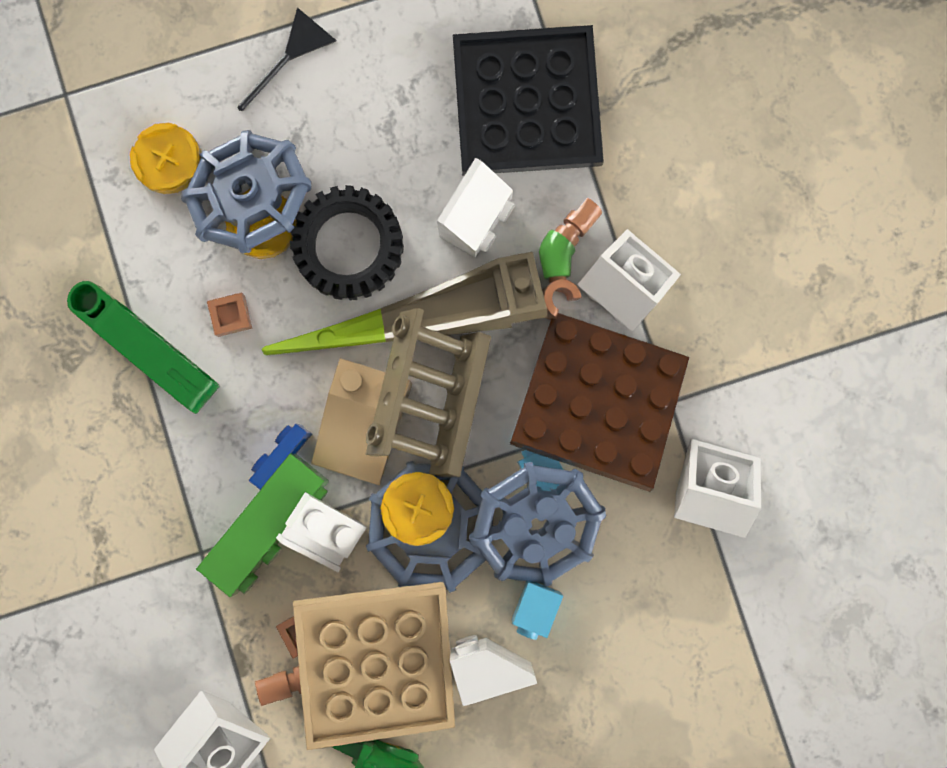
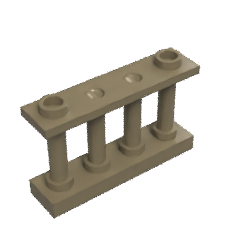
M414 308L400 312L392 328L394 339L374 421L366 435V443L368 444L366 455L390 456L391 448L430 459L431 467L429 474L439 477H460L491 336L482 332L461 335L460 340L421 326L423 309ZM417 340L453 353L455 363L452 374L450 375L412 361ZM408 376L446 388L447 397L444 409L442 410L404 397ZM400 411L437 423L439 425V432L436 444H428L395 433Z

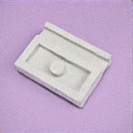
M305 492L285 524L287 526L282 534L279 533L276 539L281 544L339 572L341 569L339 565L344 557L348 558L367 527Z

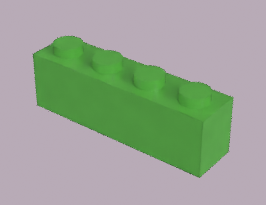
M290 453L196 570L228 597L238 594L239 591L245 594L257 581L258 576L254 573L264 562L266 565H269L282 548L278 545L279 541L276 537L285 530L287 526L285 524L304 493L306 492L322 501L328 493L324 487L329 480L300 456Z

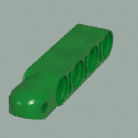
M82 281L73 286L68 293L67 304L73 314L191 412L197 414L220 387L213 378L102 287L91 281Z

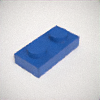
M297 423L293 427L286 426L275 439V443L278 445L269 456L266 453L263 454L253 465L251 470L254 474L249 481L261 490L290 453L297 454L312 436V433L303 425Z

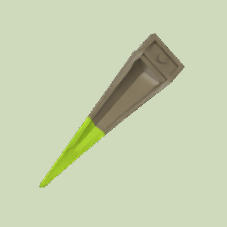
M533 252L497 258L409 298L323 329L264 346L261 350L264 355H275L391 342L394 339L392 333L393 324L400 312L414 308L424 310L421 326L444 335L512 328L513 323L547 317V307Z

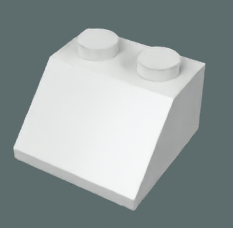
M475 158L437 220L439 237L474 258L477 257L480 250L486 253L496 237V234L492 231L497 222L500 220L504 223L515 205L510 202L513 190L482 161Z
M627 229L599 257L578 283V286L586 292L590 299L598 302L609 311L617 322L633 331L658 304L681 274Z
M691 439L676 490L674 518L745 538L761 510L760 458Z
M477 635L468 636L456 641L457 647L451 648L450 664L463 706L537 684L530 661L487 638L478 640Z
M201 690L155 747L154 751L163 768H247L270 740V737L228 701Z

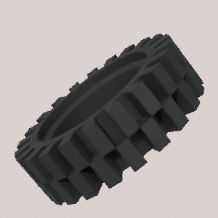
M345 185V190H339L338 186L330 187L331 192L325 195L323 191L315 194L318 199L314 202L308 200L304 204L305 211L303 213L298 211L295 217L297 224L290 232L293 236V241H290V249L294 254L292 256L294 263L308 283L326 296L331 295L334 299L339 300L348 298L350 301L358 300L357 297L360 296L370 297L372 296L371 292L377 289L381 291L385 288L384 284L394 278V272L396 268L400 267L402 262L401 254H403L404 245L397 217H395L388 203L385 204L376 193L374 196L371 195L368 189L361 187L360 191L354 189V186ZM356 213L367 217L374 223L380 234V249L377 257L368 268L357 274L341 275L331 272L320 263L316 254V238L319 230L326 221L338 214Z

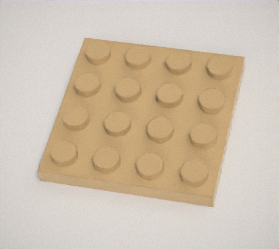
M443 582L293 601L307 750L455 728L446 587Z

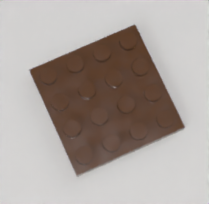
M558 313L556 319L551 318L510 445L651 492L656 482L689 357Z

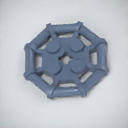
M245 130L241 132L240 136L208 152L203 150L200 154L201 160L188 188L183 190L181 200L187 204L195 224L196 237L202 242L212 241L239 249L240 253L243 254L250 253L251 248L285 231L290 233L294 229L292 224L306 192L311 190L312 183L306 177L295 153V145L289 140L279 141L253 134L251 130ZM257 149L270 154L267 157L261 156L262 159L254 157L252 151ZM240 152L239 154H237V155H235V156H233V157H231V158H229V159H227V160H225V161H223V162L220 163V161H222V160H224V159H226V158H228V157H230V156H232V155H234V154ZM281 162L285 163L290 177H279L276 167ZM213 168V174L216 176L213 184L209 182L207 187H204ZM247 183L249 187H252L247 194L237 195L242 191L241 186ZM284 191H291L282 212L279 213L277 209L282 203V193ZM205 200H209L213 208L212 213L208 217L201 204ZM268 216L274 219V221L250 232V225ZM223 221L229 222L237 227V234L218 229L217 227Z
M414 461L407 462V466L376 494L372 493L369 498L371 501L369 542L366 545L367 551H371L399 583L398 587L443 582L449 593L454 592L464 579L486 561L478 548L472 546L470 541L467 540L468 518L478 515L482 501L480 495L482 490L463 470L464 466L462 467L460 477L435 476L439 480H450L447 485L450 493H452L457 484L476 507L465 510L452 495L454 504L452 523L443 536L430 544L414 546L403 543L393 536L383 539L384 524L380 508L384 493L391 482L403 474L414 472L429 474L430 464H415ZM397 543L410 559L406 569L386 546ZM463 547L473 552L453 571H450L447 561ZM417 563L439 564L443 575L413 573Z
M532 462L524 463V467L490 489L484 488L481 492L482 501L474 531L471 532L469 538L471 545L478 548L494 570V577L498 580L531 581L542 583L546 587L552 585V581L584 561L590 562L594 557L592 550L601 521L606 517L605 507L598 503L583 480V473L579 470H561L536 466ZM537 481L559 484L556 489L550 488L551 491H544L541 487L536 486ZM527 483V488L509 499L505 498ZM570 492L575 493L583 507L571 508L566 500ZM499 507L503 512L502 521L499 520L498 525L490 527L495 508ZM537 518L539 521L546 519L541 529L531 530L533 527L531 521ZM586 520L580 542L574 539L576 536V523ZM502 539L509 548L503 558L492 544L493 540ZM565 548L573 551L548 566L547 559ZM521 558L529 563L539 562V568L514 564Z

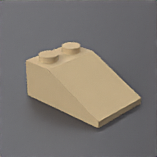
M339 359L328 393L311 464L376 485L381 484L389 456L366 455L368 446L366 435L374 421L385 372L345 359ZM407 380L404 397L408 398L412 387L410 380ZM401 411L399 414L395 433H397L399 424L403 415V412Z

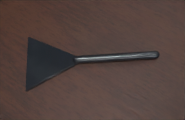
M297 7L285 54L237 107L238 110L243 111L287 61L334 43L336 39Z

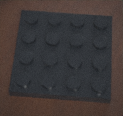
M593 25L453 34L462 176H465L475 158L482 161L494 173L599 167L603 165Z

